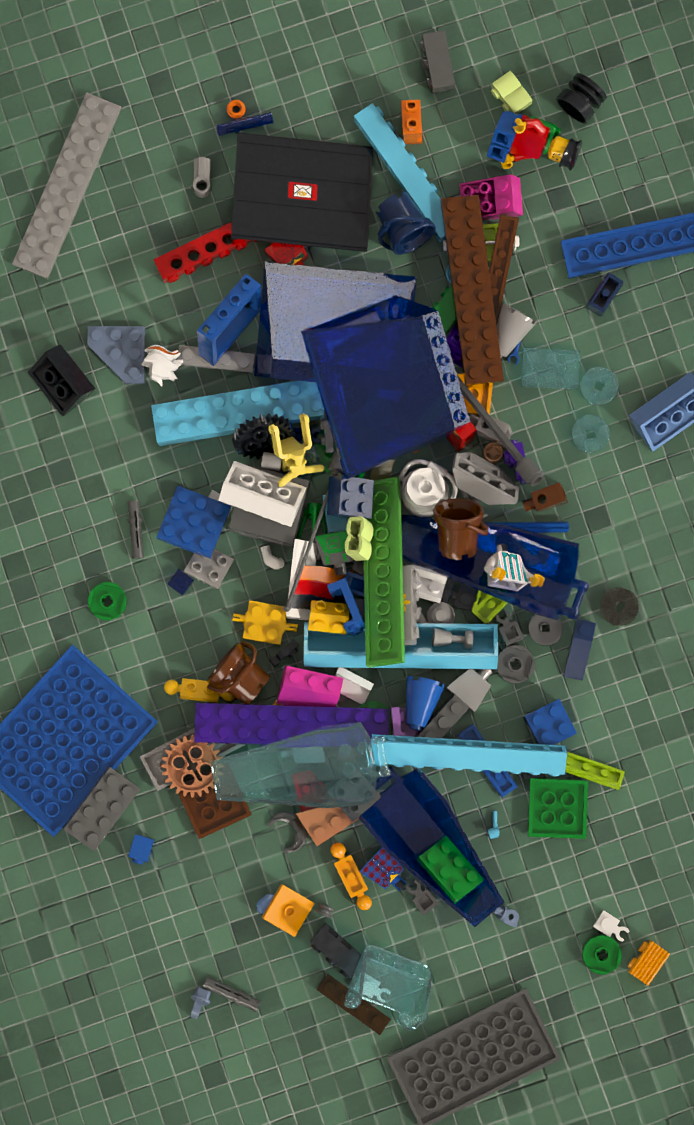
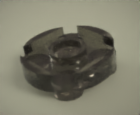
M623 588L609 590L600 602L602 617L613 626H625L631 623L636 618L639 609V602L635 594ZM616 602L624 604L623 612L615 610Z

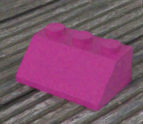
M284 666L276 704L285 706L336 707L344 678Z

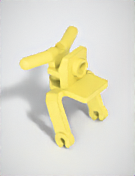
M305 413L299 415L303 444H300L294 437L280 441L278 427L274 424L269 426L274 454L282 459V470L284 472L290 470L278 481L279 487L285 486L298 475L324 471V466L321 464L305 466L307 460L304 458V453L312 446L309 417Z

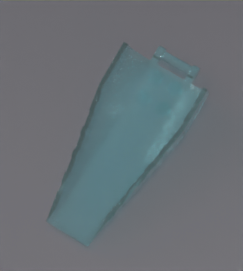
M361 722L328 725L211 761L217 800L287 804L290 806L302 805L317 808L364 805L373 800L377 777L391 775L387 765L384 746L386 742L385 736L371 738ZM373 744L377 746L380 770H376Z

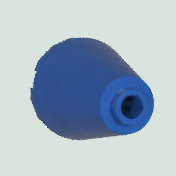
M407 676L406 724L410 725L409 729L421 731V728L427 726L444 690V684L439 685L440 682L423 677H418L417 681L413 680V676Z

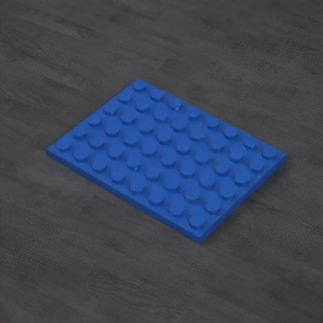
M72 644L0 723V789L48 833L55 837L108 766L115 770L154 728L158 721Z

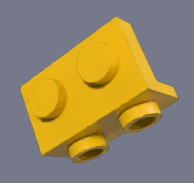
M311 601L308 630L346 634L347 631L343 624L349 621V607L347 604Z

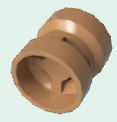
M495 442L487 444L483 452L484 459L492 464L499 462L503 455L502 447Z

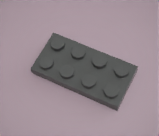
M108 766L64 825L63 830L95 851L140 791V788Z

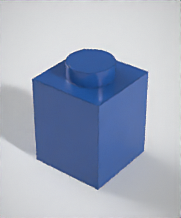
M135 834L128 857L132 858V862L143 865V862H148L155 840Z

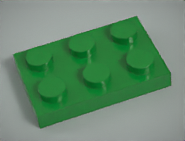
M447 836L417 859L454 904L484 881V878Z

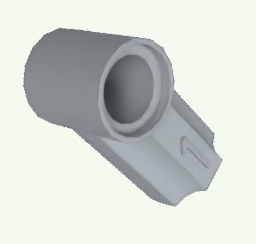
M206 157L194 159L193 188L195 195L199 198L207 197L211 191V159ZM205 184L207 187L204 190H199L197 186Z
M264 452L261 468L280 472L282 459L274 453Z

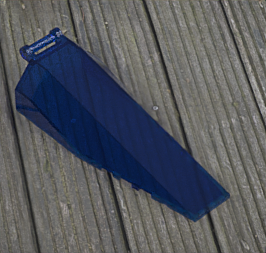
M401 514L403 558L536 615L558 620L562 615H566L571 619H578L580 613L578 610L584 593L589 588L587 582L575 579L580 556L579 543L507 525L485 523L489 533L488 535L478 534L476 554L471 558H468V554L462 555V560H455L443 557L442 551L439 552L437 523L432 517ZM506 544L508 545L509 553L521 556L523 565L529 573L542 575L545 580L542 587L538 585L532 587L528 583L519 591L488 586V576L484 571V566L488 558L497 552L496 547ZM574 587L578 590L571 608L566 607Z

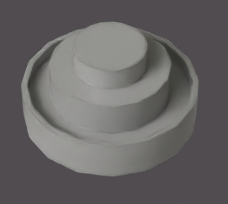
M444 602L433 604L427 612L428 623L453 624L455 620L453 608Z

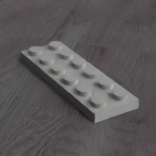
M195 728L140 756L157 791L172 784L171 781L165 783L168 775H162L166 771V768L161 767L162 764H166L162 757H168L165 750L171 751L170 743L176 746V739L178 738L182 742L184 735L190 740L192 734L195 736ZM215 743L213 750L219 749L220 752L217 754V757H224L246 744ZM194 747L191 749L190 754L193 758H199L202 751L200 748ZM183 751L189 763L187 769H192L194 772L197 771L196 766L198 763H193L187 752ZM177 757L173 763L175 767L181 768L184 766L185 761L182 757ZM203 764L200 767V769L207 766L208 764Z

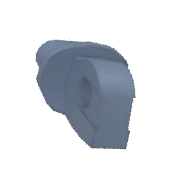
M496 905L491 906L490 912L496 914L497 919L507 925L517 927L519 915L515 910L507 909L504 905L500 907Z
M199 987L196 988L195 993L191 995V999L195 1004L190 1017L198 1019L202 1006L210 1004V991Z

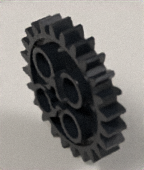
M270 413L266 417L260 414L259 418L253 416L252 421L245 420L246 424H239L240 428H236V433L232 434V442L235 451L239 455L242 454L243 457L249 455V459L256 456L259 459L263 456L264 452L274 453L272 437L269 432L270 425L274 424L278 427L280 441L293 437L295 433L292 423L289 422L288 418L284 419L283 415L278 418L277 414L273 417L270 416Z

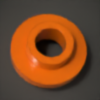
M232 100L228 103L227 113L231 118L239 119L245 114L246 108L242 101ZM238 107L240 111L235 113L233 108Z

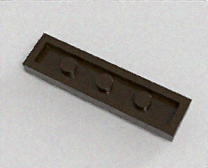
M329 974L326 975L316 989L379 1035H381L391 1018Z

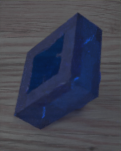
M178 569L167 585L183 596L194 580Z

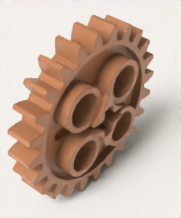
M193 734L190 740L185 735L182 742L177 738V745L175 746L170 743L172 750H165L168 757H162L166 761V764L161 765L162 768H166L162 775H168L165 783L171 781L170 789L176 786V793L178 794L182 790L184 797L187 795V792H190L192 798L195 792L201 797L202 790L208 794V787L210 786L214 789L213 782H220L216 776L223 775L218 770L224 767L223 764L218 763V761L223 759V757H217L220 750H213L215 743L210 746L208 743H194ZM198 747L201 749L202 754L199 758L191 756L190 751L192 748ZM183 751L187 752L193 763H198L196 769L200 774L202 781H199L197 779L192 769H187L189 763L185 758ZM177 757H182L185 761L184 766L181 768L174 766L173 761ZM203 764L211 766V772L208 775L200 772V767ZM186 774H192L195 778L194 782L190 785L185 784L183 781V777Z

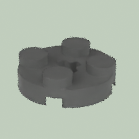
M512 645L505 648L498 655L497 671L504 681L519 684L525 682L533 674L535 661L527 648L520 645ZM517 659L521 667L513 670L510 662H514Z

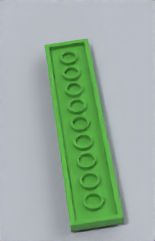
M399 477L374 480L372 518L366 519L373 526V536L370 541L372 547L369 560H364L366 666L368 668L405 663L401 483Z

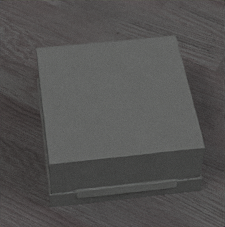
M250 466L279 478L285 476V474ZM297 477L290 481L306 487L291 527L234 507L229 532L294 548V540L297 538L311 483L308 480Z

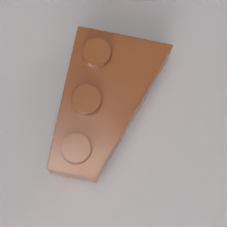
M336 803L296 813L316 846L366 815L364 812L352 822Z

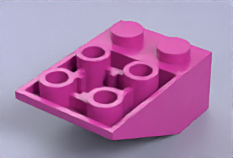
M510 174L459 184L460 197L479 195L482 220L499 219L500 214L512 217L523 216L520 178Z

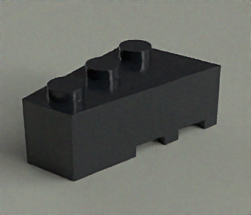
M327 923L310 940L312 943L311 947L318 953L323 952L327 956L325 959L333 967L335 965L342 969L340 973L348 980L350 977L354 980L369 964V961Z

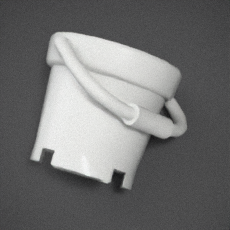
M415 459L408 462L399 475L402 482L401 501L404 507L410 513L420 517L433 516L435 505L449 498V485L444 475L451 481L453 486L450 499L456 498L458 488L454 477L447 472V469L433 461ZM415 464L427 466L426 468H417L405 476L407 470Z

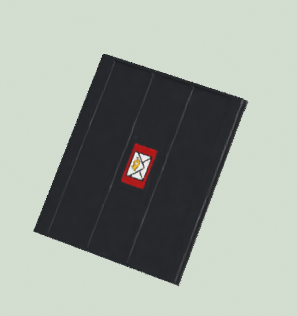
M238 132L231 239L367 252L373 147Z

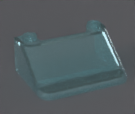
M368 945L363 949L345 996L344 1006L355 1009L361 1004L362 999L399 1012V1025L409 1031H413L428 1018L432 981L431 970L426 965L379 947Z

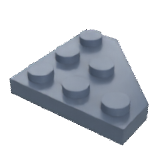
M88 326V347L125 384H145V366L141 365L145 359V326Z

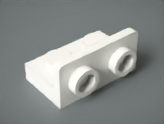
M412 564L413 568L419 573V582L416 583L419 598L440 603L448 575Z

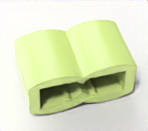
M511 71L492 83L491 93L496 99H500L503 102L502 107L504 111H510L517 115V113H520L532 104L531 97Z
M363 516L350 517L347 522L348 537L345 541V552L355 561L369 560L372 552L370 543L373 536L372 523Z

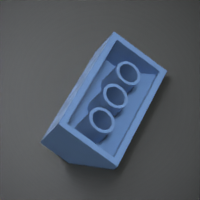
M691 372L629 415L635 429L652 452L694 423V375Z

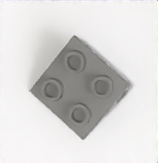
M215 549L211 559L194 553L184 572L188 576L191 575L197 578L198 581L201 580L204 584L212 586L214 589H219L234 559Z

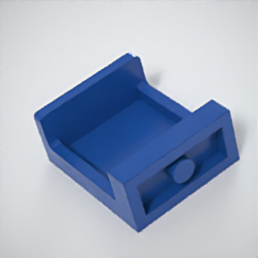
M343 578L327 585L334 600L345 597L353 617L351 621L343 624L348 635L356 636L361 634L363 629H365V622L347 580Z

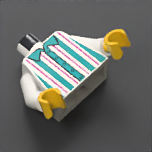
M506 544L498 545L496 547L497 552L488 558L484 566V571L488 576V586L519 591L528 583L532 587L537 585L542 587L545 580L542 575L529 573L523 565L521 556L509 553L508 545Z

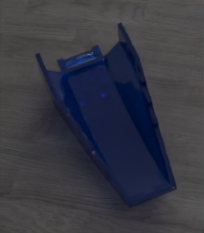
M390 766L386 769L387 772L371 785L377 790L390 778H393L395 782L380 794L381 798L360 815L359 820L387 853L470 924L476 927L504 903L503 898L488 875L487 870L480 861L448 802L427 776L417 768L399 777ZM445 836L452 841L484 878L480 885L456 904L453 903L417 861L420 855Z

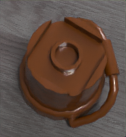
M453 498L443 500L435 505L433 517L437 523L439 552L442 551L443 557L462 560V555L468 554V558H471L477 552L478 534L488 535V527L482 521L484 510L476 501Z
M242 641L240 644L236 643L210 674L207 679L209 683L207 688L217 693L228 692L245 705H249L271 676L255 663L257 657L256 648ZM244 647L252 651V658L245 653Z

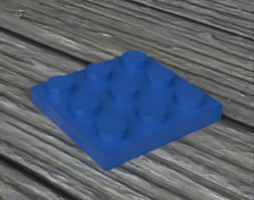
M177 486L158 532L157 539L211 559L231 505Z

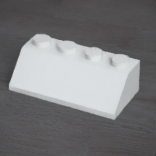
M234 461L223 483L219 501L291 527L306 487L290 481L285 486L279 487L278 481L281 478Z
M294 540L288 598L309 541ZM312 543L304 566H316V560H320L321 556L316 543ZM291 609L286 612L287 619L309 621L310 610Z

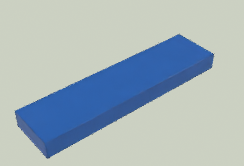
M474 724L457 735L461 740L485 741ZM482 770L501 798L518 787L507 771L494 773L490 770Z

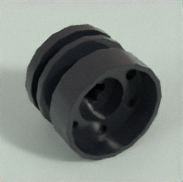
M576 73L573 80H570L568 83L570 89L564 88L557 96L556 101L573 119L586 124L595 113L593 108L599 109L601 103H604L607 99V96L602 88L593 80L581 73Z

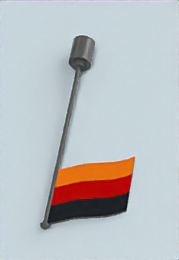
M336 446L327 468L330 474L333 476L346 475L353 452ZM328 490L287 604L283 606V610L286 612L291 609L310 610L312 600L343 603L345 597L334 600L327 585L343 579L345 574L335 576V571L331 568L304 566L328 502Z

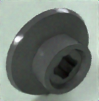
M541 611L531 618L529 634L536 643L552 645L562 636L563 624L555 613ZM542 625H548L549 632H542Z

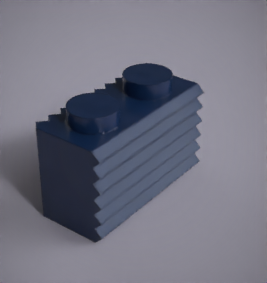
M608 272L587 303L586 308L598 316H603L622 287L623 281Z

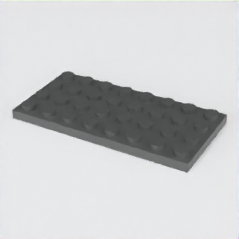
M526 988L387 1057L389 1065L419 1125H431L561 1059Z

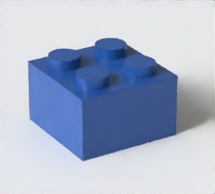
M560 699L524 716L537 744L555 745L577 734Z

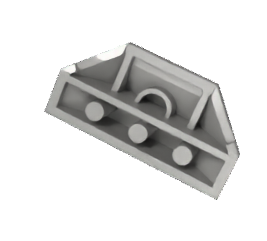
M472 452L456 453L454 455L452 471L457 488L488 505L517 503L519 487L512 482L511 478L501 468Z

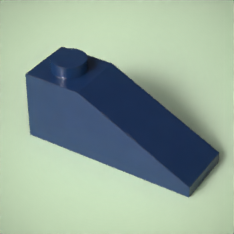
M581 619L575 620L563 677L583 680L596 623Z

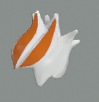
M151 345L145 349L148 355L141 365L149 367L150 379L159 383L161 387L162 379L175 381L177 377L173 371L177 370L183 363V359H175L181 353L177 349L170 352L160 345Z

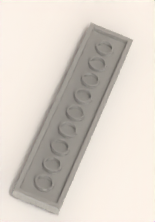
M86 92L14 258L13 266L48 280L120 114L121 106Z

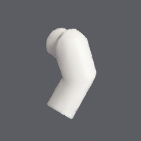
M270 545L261 547L263 560L267 566L275 570L284 567V560L272 555Z

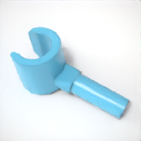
M492 811L493 828L488 829L490 839L498 838L500 833L497 824V811Z

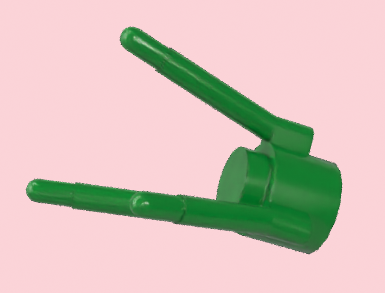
M308 503V508L304 509V516L296 539L300 540L307 517L309 520H312L313 532L322 504ZM325 511L321 518L323 535L327 534Z

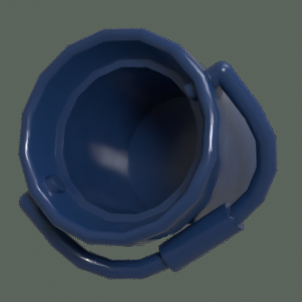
M400 192L402 197L397 198L396 194L390 196L378 206L380 212L376 211L382 223L378 232L379 243L397 255L407 254L421 247L434 235L436 230L434 223L430 218L423 215L407 192ZM386 233L390 239L389 245L383 240Z

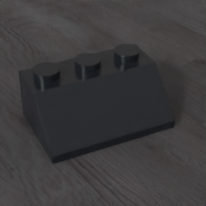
M61 344L46 351L28 371L29 375L62 417L87 399L96 389Z

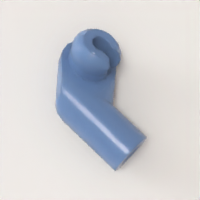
M266 894L257 902L256 907L259 913L264 914L274 895Z

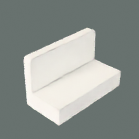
M339 667L335 676L344 678L340 694L362 705L365 703L374 684Z

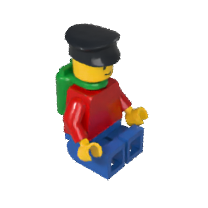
M505 111L502 113L495 129L487 157L500 161L503 169H509L513 166L512 161L517 162L532 158L539 159L544 150L543 154L548 153L550 160L559 162V167H567L571 171L575 166L582 147V140L576 141L573 138L568 140L560 137L561 129L548 121L534 116L529 118L526 115L518 113L516 115L513 112Z

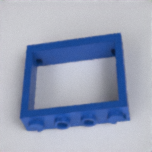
M247 274L242 277L197 330L199 356L212 366L219 361L261 311V285ZM246 304L250 305L248 309L244 307ZM205 326L209 329L207 334L202 331Z

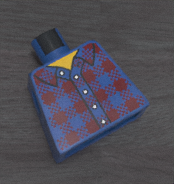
M385 844L359 871L384 889L392 884L400 891L407 884L399 876L404 870Z

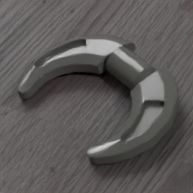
M281 811L271 817L268 827H271L277 821L290 823L297 834H295L294 844L284 849V852L292 853L298 851L305 844L307 838L306 829L302 828L294 813Z

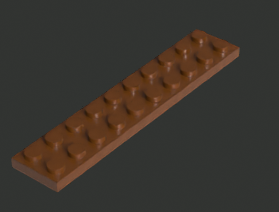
M479 195L441 198L440 203L465 386L503 382L504 377Z

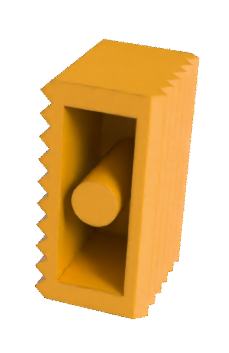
M651 940L648 942L644 941L638 949L640 951L637 958L633 957L627 965L629 967L627 972L647 986L670 955V953Z

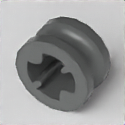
M319 902V908L315 912L331 918L330 914L335 909Z

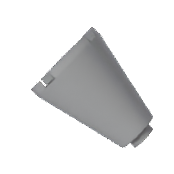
M505 303L501 307L496 324L501 358L502 356L507 357L537 322Z

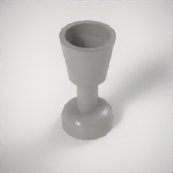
M434 628L432 647L448 646L451 643H463L465 649L471 650L473 631L467 630L464 636L452 635L449 631Z

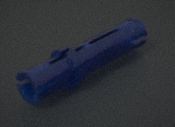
M269 112L240 120L232 119L231 122L217 124L216 129L218 136L234 132L238 134L242 130L274 124L272 113Z

